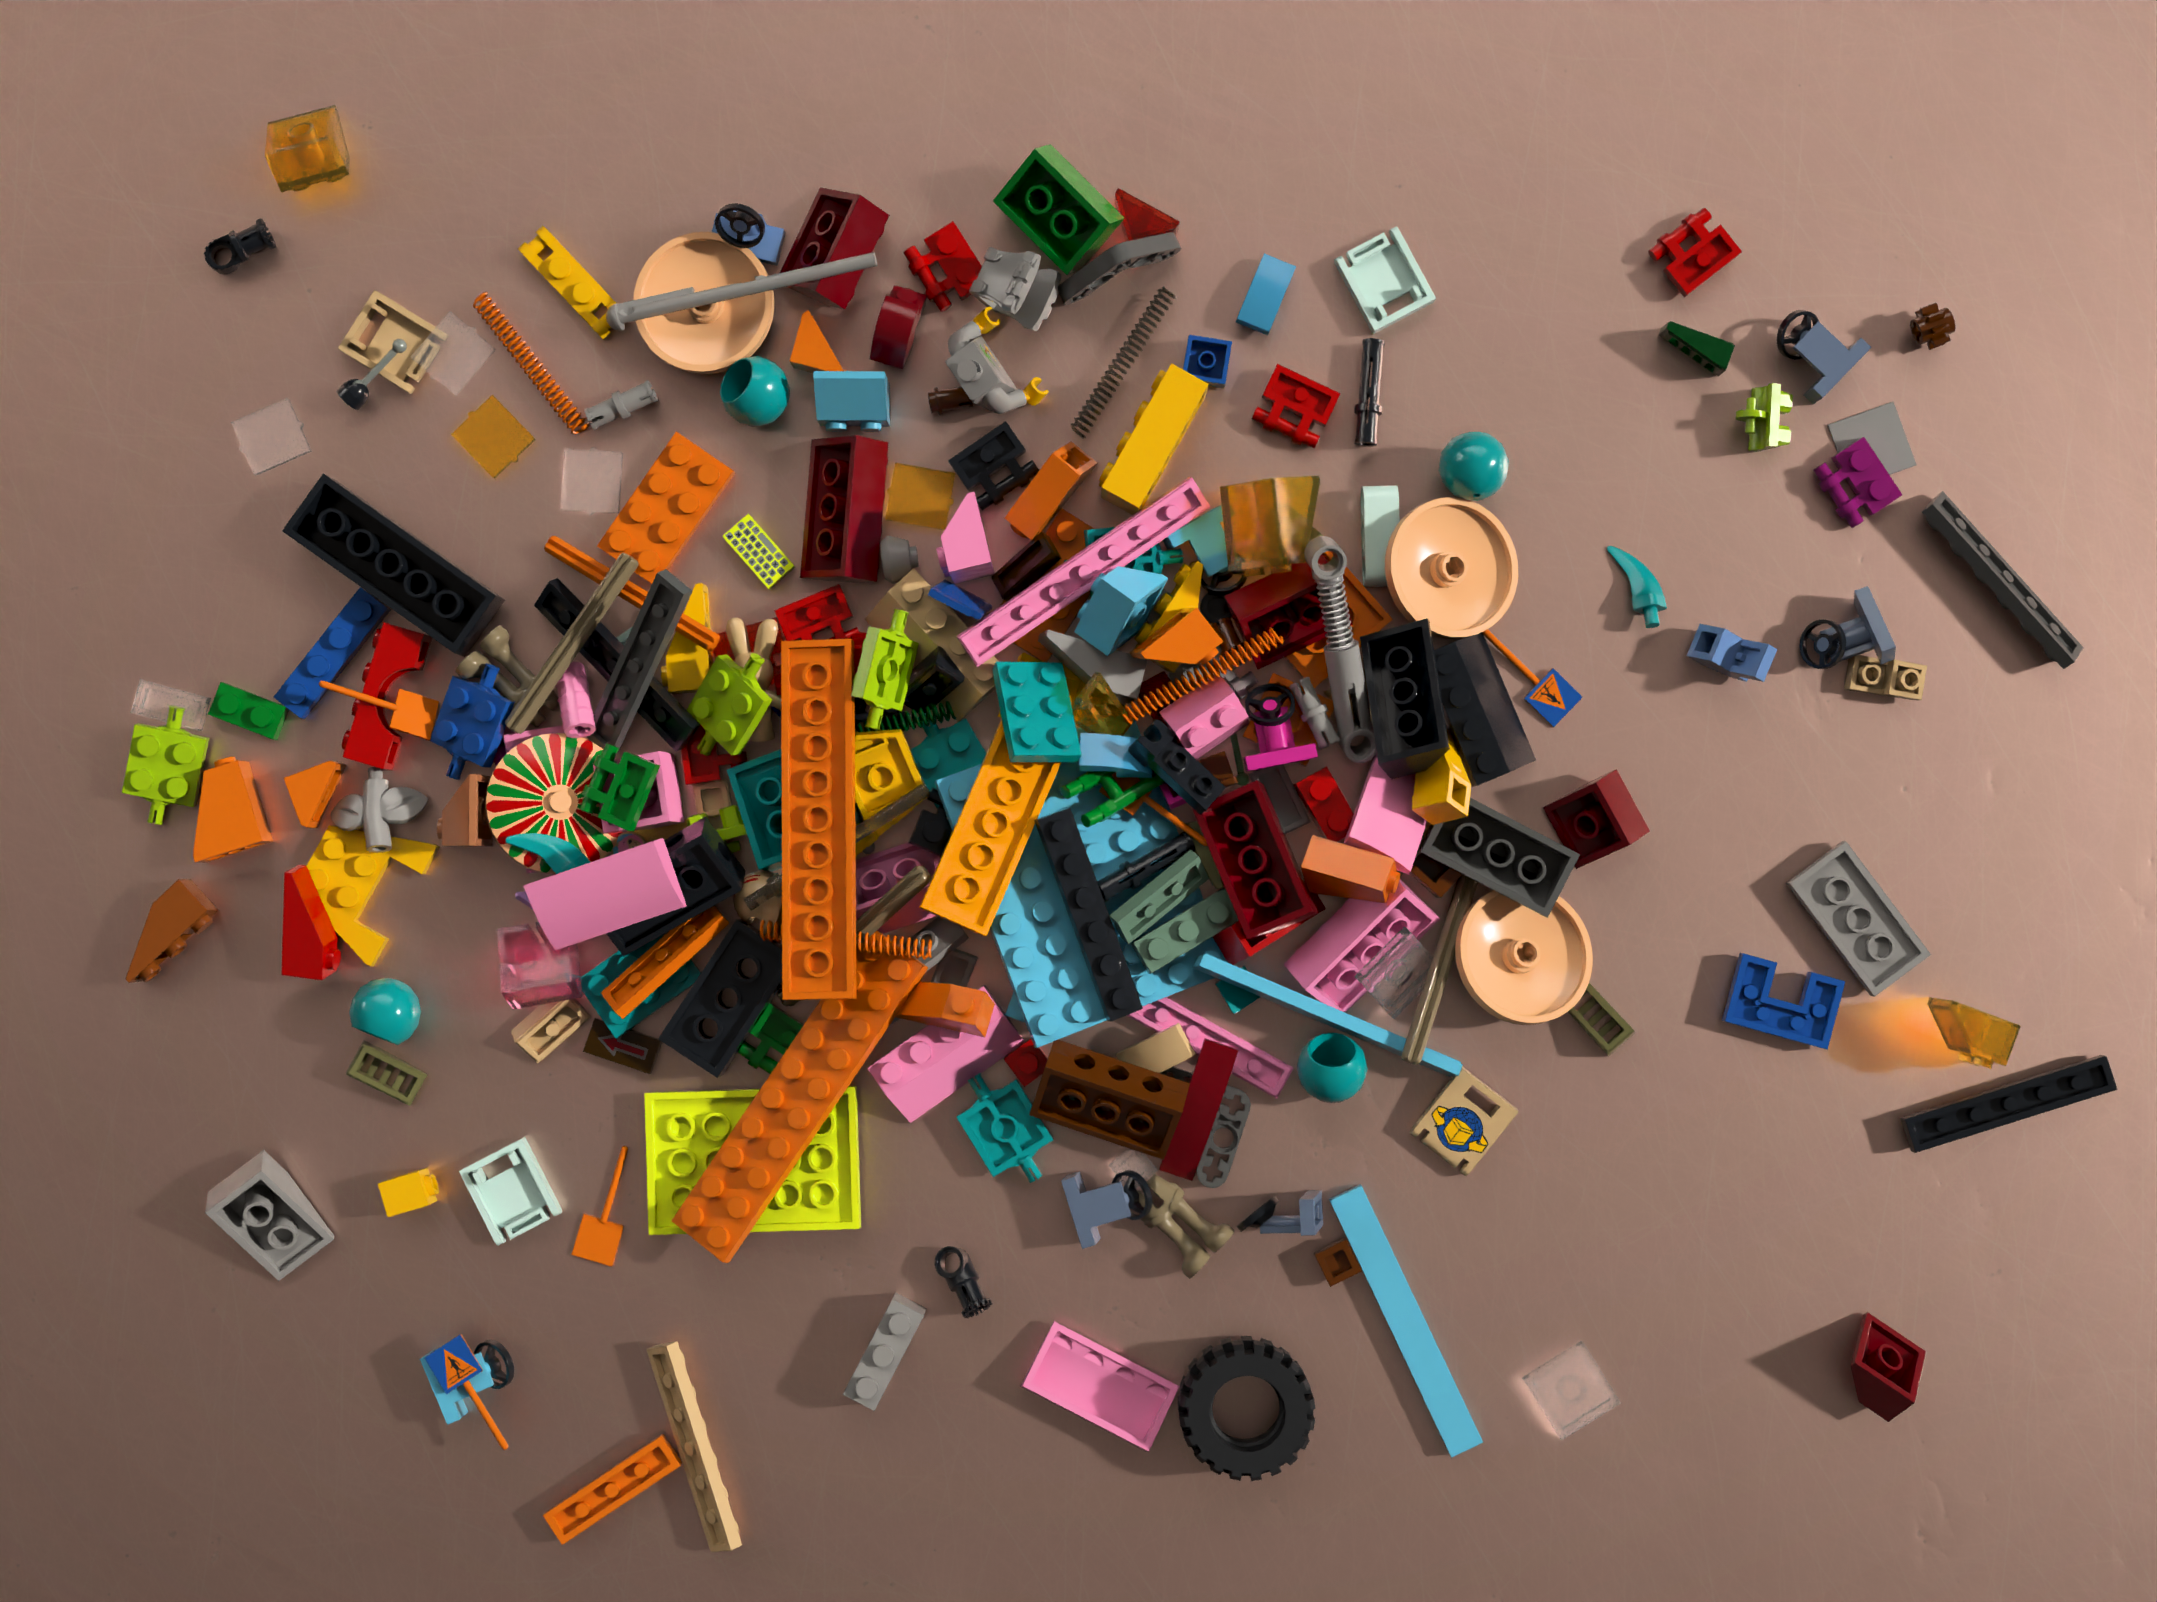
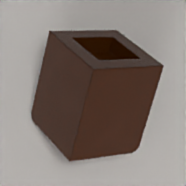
M1225 751L1198 759L1226 788L1238 783L1236 776L1234 777Z
M1421 852L1415 858L1409 873L1436 898H1442L1462 875Z

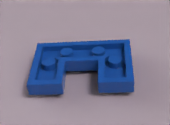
M1740 953L1722 1021L1828 1050L1846 981L1807 972L1799 1005L1768 997L1777 962Z

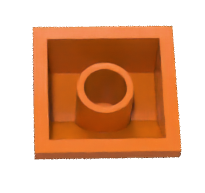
M1197 607L1184 608L1134 648L1130 654L1136 659L1195 665L1201 663V665H1204L1219 653L1216 647L1223 640Z

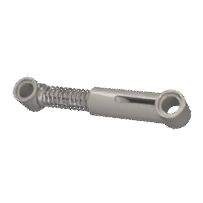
M1318 536L1307 544L1304 558L1311 568L1313 579L1318 585L1316 588L1320 590L1317 594L1321 596L1318 600L1322 602L1320 607L1323 608L1321 613L1324 614L1322 619L1325 620L1323 625L1326 626L1324 631L1327 632L1325 637L1328 638L1326 640L1328 644L1324 646V655L1338 728L1337 736L1340 738L1338 743L1351 761L1365 763L1371 760L1377 751L1359 643L1352 638L1353 632H1351L1352 626H1350L1351 621L1349 620L1350 615L1348 614L1349 609L1347 608L1348 603L1346 602L1347 597L1345 596L1346 591L1343 584L1347 557L1345 552L1332 538ZM1326 551L1333 552V557L1328 563L1318 564V559L1322 553ZM1349 694H1350V696H1351L1352 707H1353V713H1354V719H1353V717H1352V711H1351V705H1350V700H1349ZM1365 736L1361 744L1357 746L1350 745L1355 737Z

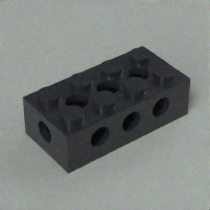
M706 817L664 840L687 906L606 933L623 956L628 955L742 890L746 871Z
M736 919L658 1039L718 1078L724 1075L739 1049L750 1035L751 1030L782 986V945L775 940L770 941L768 938L764 941L760 936V930L751 924H746L741 919ZM746 958L752 959L757 965V972L752 978L745 976L741 969L742 962ZM726 988L734 990L737 994V1003L734 1007L727 1006L722 1000V994ZM706 1018H711L717 1023L718 1031L714 1037L707 1035L703 1030V1022Z

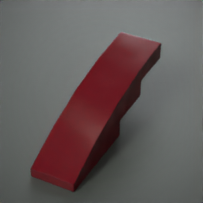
M1204 1038L1194 1071H1192L1189 1080L1190 1085L1183 1112L1166 1156L1161 1161L1160 1171L1193 1181L1239 1051L1238 1049Z

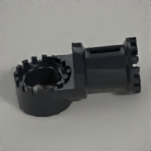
M260 218L256 220V225L238 233L233 230L229 234L208 243L209 246H206V252H204L205 261L216 272L230 274L238 269L240 263L249 260V255L267 247L270 249L276 248L275 241L272 236L269 237L271 232H266L269 229L263 219ZM228 248L232 253L230 262L222 266L217 265L214 261L215 253L219 249Z
M951 1246L942 1248L935 1257V1269L940 1276L946 1279L950 1290L956 1292L963 1307L961 1312L963 1317L979 1315L978 1311L983 1313V1310L989 1309L992 1302L990 1298L985 1297L978 1283L979 1274L976 1272L966 1251ZM956 1253L960 1259V1266L955 1272L949 1273L945 1268V1260L950 1254Z

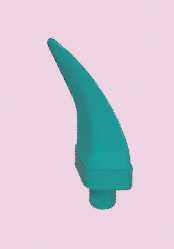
M1608 546V552L1629 578L1633 611L1644 614L1646 628L1658 627L1660 625L1658 612L1666 610L1667 605L1657 579L1638 559L1621 549Z
M524 833L509 836L505 840L508 844L541 856L555 874L590 863L585 854L577 847L555 836L540 833Z

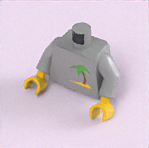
M990 306L986 307L973 318V321H970L950 336L948 348L951 357L945 361L970 400L989 411L1002 414L1022 407L1026 402L1036 406L1049 392L1048 390L1040 391L1036 388L1042 381L1041 378L1035 377L1023 390L1017 389L983 337L980 336L981 334L989 333L1001 322V319H998L996 322L991 321L987 313L993 308Z

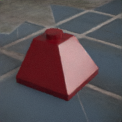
M1868 1312L1862 1318L1851 1362V1371L1859 1403L1889 1422L1915 1403L1926 1351Z

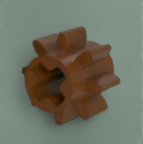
M1933 303L1915 311L1917 318L1911 320L1910 329L1917 344L1921 345L1927 342V346L1931 350L1951 340L1948 334L1955 332L1956 325L1954 317L1948 308L1939 310L1937 303Z

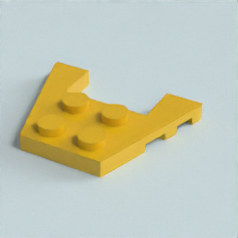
M901 729L855 732V800L864 819L863 822L855 825L857 856L866 847L871 846L878 840V837L893 824L898 823L929 796V792Z
M329 825L306 866L334 930L366 965L372 967L375 966L389 938L360 923L358 919L390 861L393 858L420 874H426L440 846L391 836L392 849L387 852L374 853L366 849L364 831H344L337 826Z

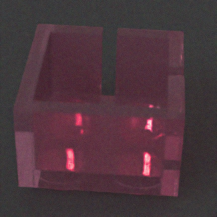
M536 922V929L545 943H539V939L529 923L497 929L499 959L503 963L499 964L501 994L512 1010L582 997L578 943L554 950L539 922Z

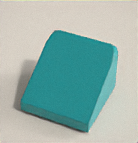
M1245 965L1241 967V969L1248 971ZM1222 980L1215 983L1233 1014L1260 998V996Z

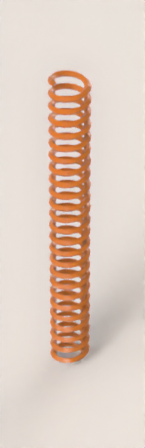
M488 292L481 293L474 300L473 308L477 309L478 314H482L481 318L486 320L487 325H490V330H494V335L499 336L498 340L503 341V346L507 347L508 352H511V357L516 358L515 362L520 363V368L524 369V373L529 374L528 378L533 380L532 384L537 385V390H541V395L546 396V401H550V406L554 407V412H558V417L563 418L562 422L567 423V428L571 429V433L578 434L586 430L590 423H586L581 429L574 431L576 427L585 422L586 418H581L574 425L570 426L572 421L581 416V412H577L569 420H565L567 416L577 410V407H572L565 414L561 415L564 410L573 404V401H569L562 408L557 409L559 405L568 400L569 396H564L557 403L552 404L554 400L564 394V390L557 392L552 398H548L560 388V385H555L547 393H544L546 389L555 384V379L550 380L544 387L540 388V385L548 381L552 374H547L539 382H535L537 378L547 372L546 368L531 377L534 372L542 368L543 363H538L530 371H527L529 367L538 362L539 358H533L527 365L523 366L524 362L534 356V352H530L522 360H518L519 357L525 355L530 350L528 346L523 348L526 341L520 342L514 349L510 350V347L518 343L522 336H517L509 344H506L507 340H510L517 334V330H513L505 338H501L502 335L513 329V325L505 327L509 323V319L500 322L505 317V314L498 315L501 309L493 310L496 307V303L488 305L492 301L491 297L486 298ZM478 301H482L479 306H476ZM487 306L484 311H480L481 308ZM493 310L487 317L484 316L486 313ZM498 315L492 322H488L489 319ZM500 322L497 327L493 328L494 324ZM505 327L500 333H497L499 329ZM523 348L517 355H514L516 351Z
M1269 628L1271 638L1266 631H1263L1264 640L1259 634L1256 636L1258 644L1254 638H1250L1252 648L1247 641H1244L1243 644L1246 652L1239 644L1237 646L1239 654L1234 648H1231L1233 658L1228 651H1225L1224 654L1227 662L1219 654L1218 658L1221 666L1213 658L1212 662L1215 669L1210 662L1206 663L1209 673L1200 664L1199 667L1203 677L1197 668L1193 669L1196 679L1190 671H1187L1190 683L1181 674L1183 685L1178 678L1174 679L1177 689L1171 681H1168L1171 693L1162 684L1165 697L1159 688H1156L1159 700L1152 691L1149 692L1153 704L1145 694L1143 698L1146 706L1137 697L1140 710L1134 701H1131L1130 704L1134 714L1128 705L1125 704L1124 708L1128 717L1125 714H1122V717L1128 724H1132V718L1135 721H1138L1139 716L1144 718L1145 712L1151 714V708L1157 711V705L1163 708L1164 702L1170 704V699L1176 701V695L1182 698V691L1188 695L1189 689L1195 691V685L1201 688V681L1207 685V678L1210 681H1214V675L1220 678V671L1226 675V668L1229 671L1233 670L1232 664L1239 668V661L1241 664H1245V658L1251 661V654L1258 658V651L1264 654V648L1267 651L1271 650L1270 644L1277 648L1276 640L1283 644V637H1278L1273 628Z
M764 919L761 920V922H760V936H761V938H762L764 941H765L767 938H768L770 941H773L774 939H775L777 942L781 941V940H782V924H781V932H780L781 935H780L779 939H778V937H777V933H778V929H779V923H778V921H776V922L774 923V934H773V937L771 938L770 932H771V928H772V922H771V920H769L768 923H767V934H766V936L764 937V935H763V925H764L765 921H764ZM858 932L856 950L859 949L860 952L866 950L867 953L873 951L874 954L880 952L881 955L887 953L889 956L894 953L896 957L901 954L902 957L908 955L909 958L915 956L916 959L922 956L924 960L928 957L932 958L931 939L928 941L926 955H924V938L921 940L919 954H917L918 939H914L913 951L910 954L911 938H907L906 950L903 953L904 937L901 936L899 949L896 952L897 936L895 935L893 936L892 948L889 952V934L886 935L885 947L882 951V933L879 935L878 947L875 950L876 934H872L871 946L868 949L869 933H865L864 945L861 948L862 932Z

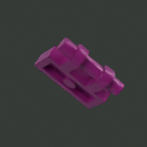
M1865 437L1858 439L1831 457L1838 468L1834 473H1832L1826 462L1813 470L1820 480L1818 485L1822 491H1827L1838 508L1835 511L1840 518L1846 519L1851 528L1864 521L1857 511L1860 506H1863L1870 516L1902 496V493ZM1844 479L1856 495L1849 499L1839 484Z

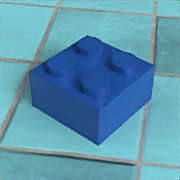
M1189 335L1183 370L1208 383V386L1224 389L1232 341Z

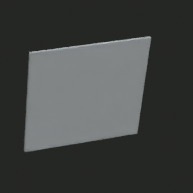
M1894 402L1828 425L1837 453L1858 439L1865 437L1889 475L1916 466Z

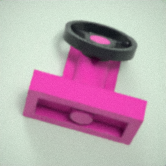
M1264 684L1254 688L1247 695L1245 709L1249 719L1254 722L1260 754L1243 758L1246 772L1318 757L1315 743L1295 747L1290 717L1295 710V700L1289 689L1278 684ZM1266 691L1282 693L1276 698L1266 697L1261 701L1253 699L1256 695ZM1287 698L1291 702L1289 710L1287 706L1281 707ZM1249 705H1251L1260 712L1252 713L1249 708Z

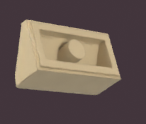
M561 986L514 1027L511 1034L514 1042L539 1063L591 1016L565 986Z

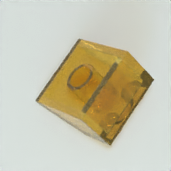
M335 105L268 122L265 158L281 192L289 190L302 191L312 184L323 181L336 182L349 175L350 156Z
M1929 997L1927 1005L1947 1048L1960 1053L1958 1060L1992 1069L1993 1064L2007 1065L2021 1027L2020 1025L1953 1000Z

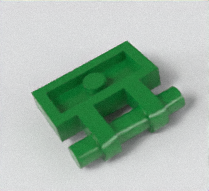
M606 743L602 754L597 755L593 765L596 766L590 784H585L582 792L584 799L580 809L593 814L599 802L603 805L598 818L627 831H634L660 765L625 751L620 763H617L614 760L619 747ZM609 773L615 774L608 793L603 791L608 775Z
M769 1003L750 1034L761 1040L757 1049L745 1041L738 1054L749 1060L747 1064L757 1069L760 1067L771 1074L778 1062L767 1056L768 1051L772 1047L784 1055L804 1024L774 1004Z

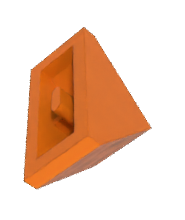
M810 311L804 312L790 357V363L793 368L813 373V371H844Z
M330 760L284 778L302 826L318 828L346 764Z

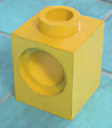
M428 1167L378 1183L387 1217L428 1206L437 1201L436 1195L439 1193L437 1180L433 1174H429Z

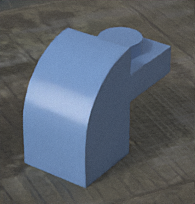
M1699 624L1686 656L1726 676L1746 682L1748 679L1764 682L1777 649L1766 643L1742 639L1725 628Z

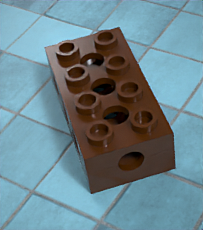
M1061 1040L1053 1041L1029 1115L1164 1160L1182 1115L1190 1083Z

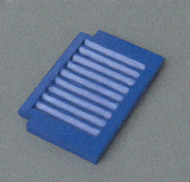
M943 580L931 588L928 596L975 619H981L992 610V605L985 602L984 599L947 580Z

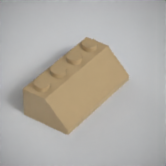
M913 568L884 595L865 620L871 627L885 630L890 629L894 609L909 612L903 633L906 634L909 640L919 643L913 668L938 646L947 652L965 676V679L940 702L945 708L946 701L950 702L954 715L957 717L956 720L959 722L996 689L992 668L996 661L999 662V660L993 656L980 666H975L956 637L968 627L948 605L928 596L932 587Z

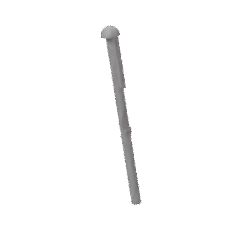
M875 252L770 276H755L756 280L750 282L730 284L695 293V289L690 287L624 303H616L607 310L606 320L611 328L623 331L625 328L624 323L875 267L878 265Z

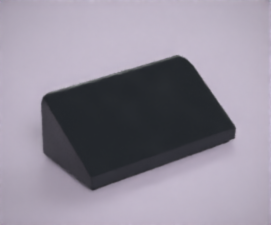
M938 646L912 669L904 705L914 709L917 713L919 707L922 708L923 713H926V706L931 710L933 704L937 705L965 679V676L942 647Z

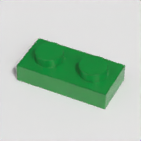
M220 682L208 715L277 740L289 709L282 704Z

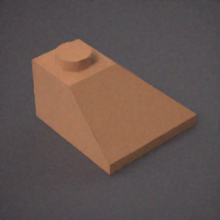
M469 774L442 810V818H439L437 822L438 839H442V846L492 847L493 836L485 813V795L491 776Z

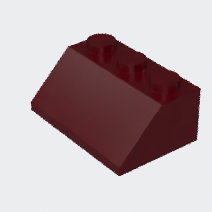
M820 187L780 273L873 252L878 239L884 232V226L890 215L859 194ZM865 269L787 287L824 305L845 310L848 302L854 296L856 285Z
M1321 554L1318 564L1328 563L1323 554ZM1305 558L1224 596L1243 642L1247 641L1251 648L1250 638H1254L1258 644L1257 634L1264 640L1262 633L1266 631L1271 638L1269 628H1273L1278 637H1283V644L1276 640L1277 648L1270 644L1271 650L1267 651L1264 648V654L1258 651V658L1251 654L1257 670L1326 638L1325 634L1327 632L1324 631L1326 626L1323 625L1325 620L1322 619L1324 614L1321 613L1323 608L1320 607L1322 602L1318 600L1321 596L1317 594L1320 590L1316 588L1318 585L1312 577L1311 568L1306 563Z

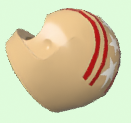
M761 870L752 872L744 877L742 890L734 894V908L741 920L748 925L756 917L760 921L764 919L763 932L765 936L767 934V923L771 920V938L774 934V923L778 921L777 937L779 938L782 924V877L771 871Z

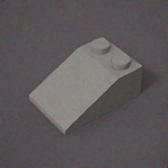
M265 1150L261 1151L208 1191L205 1214L278 1281L334 1240V1234L289 1173Z

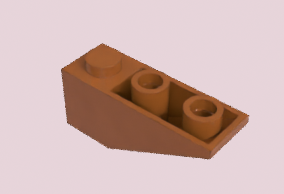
M178 879L152 903L125 978L128 983L150 981L161 971L162 968L159 965L166 958H174L187 947L188 944L185 941L193 933L200 934L213 923L211 917L219 909L191 879Z

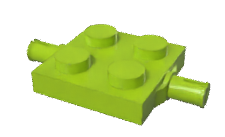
M894 609L890 629L883 630L868 626L851 694L853 697L864 700L870 706L865 727L880 730L884 710L902 711L919 645V643L909 640L906 634L903 633L909 612Z
M752 653L744 668L738 666L727 654L718 655L688 706L687 711L705 730V735L697 746V750H701L700 753L703 755H710L716 742L731 756L741 754L772 702V699L761 689L755 677L764 663V659L760 655Z
M169 705L166 725L157 727L140 723L134 725L122 793L143 797L151 802L148 823L162 825L166 805L178 804L195 807L197 804L209 738L193 735L181 729L185 710L183 707Z

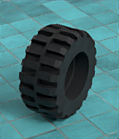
M1241 1336V1340L1231 1341L1230 1337L1220 1340V1345L1214 1348L1210 1345L1202 1350L1203 1355L1198 1360L1196 1358L1193 1359L1188 1366L1189 1371L1187 1375L1183 1376L1181 1380L1180 1395L1178 1396L1180 1426L1188 1447H1191L1194 1451V1456L1201 1463L1206 1462L1210 1466L1211 1471L1218 1475L1222 1472L1228 1473L1230 1479L1241 1481V1476H1250L1251 1481L1262 1480L1261 1474L1270 1472L1274 1476L1282 1472L1280 1468L1282 1465L1288 1463L1291 1466L1298 1459L1297 1452L1300 1448L1305 1450L1310 1441L1308 1437L1309 1431L1314 1429L1315 1424L1313 1410L1315 1409L1314 1397L1302 1368L1297 1361L1291 1358L1289 1352L1282 1347L1277 1348L1272 1344V1341L1263 1338L1260 1341L1252 1340L1251 1336ZM1254 1376L1265 1380L1275 1390L1279 1400L1278 1417L1274 1424L1259 1436L1247 1439L1229 1436L1218 1427L1214 1420L1212 1406L1215 1394L1225 1383L1234 1378Z

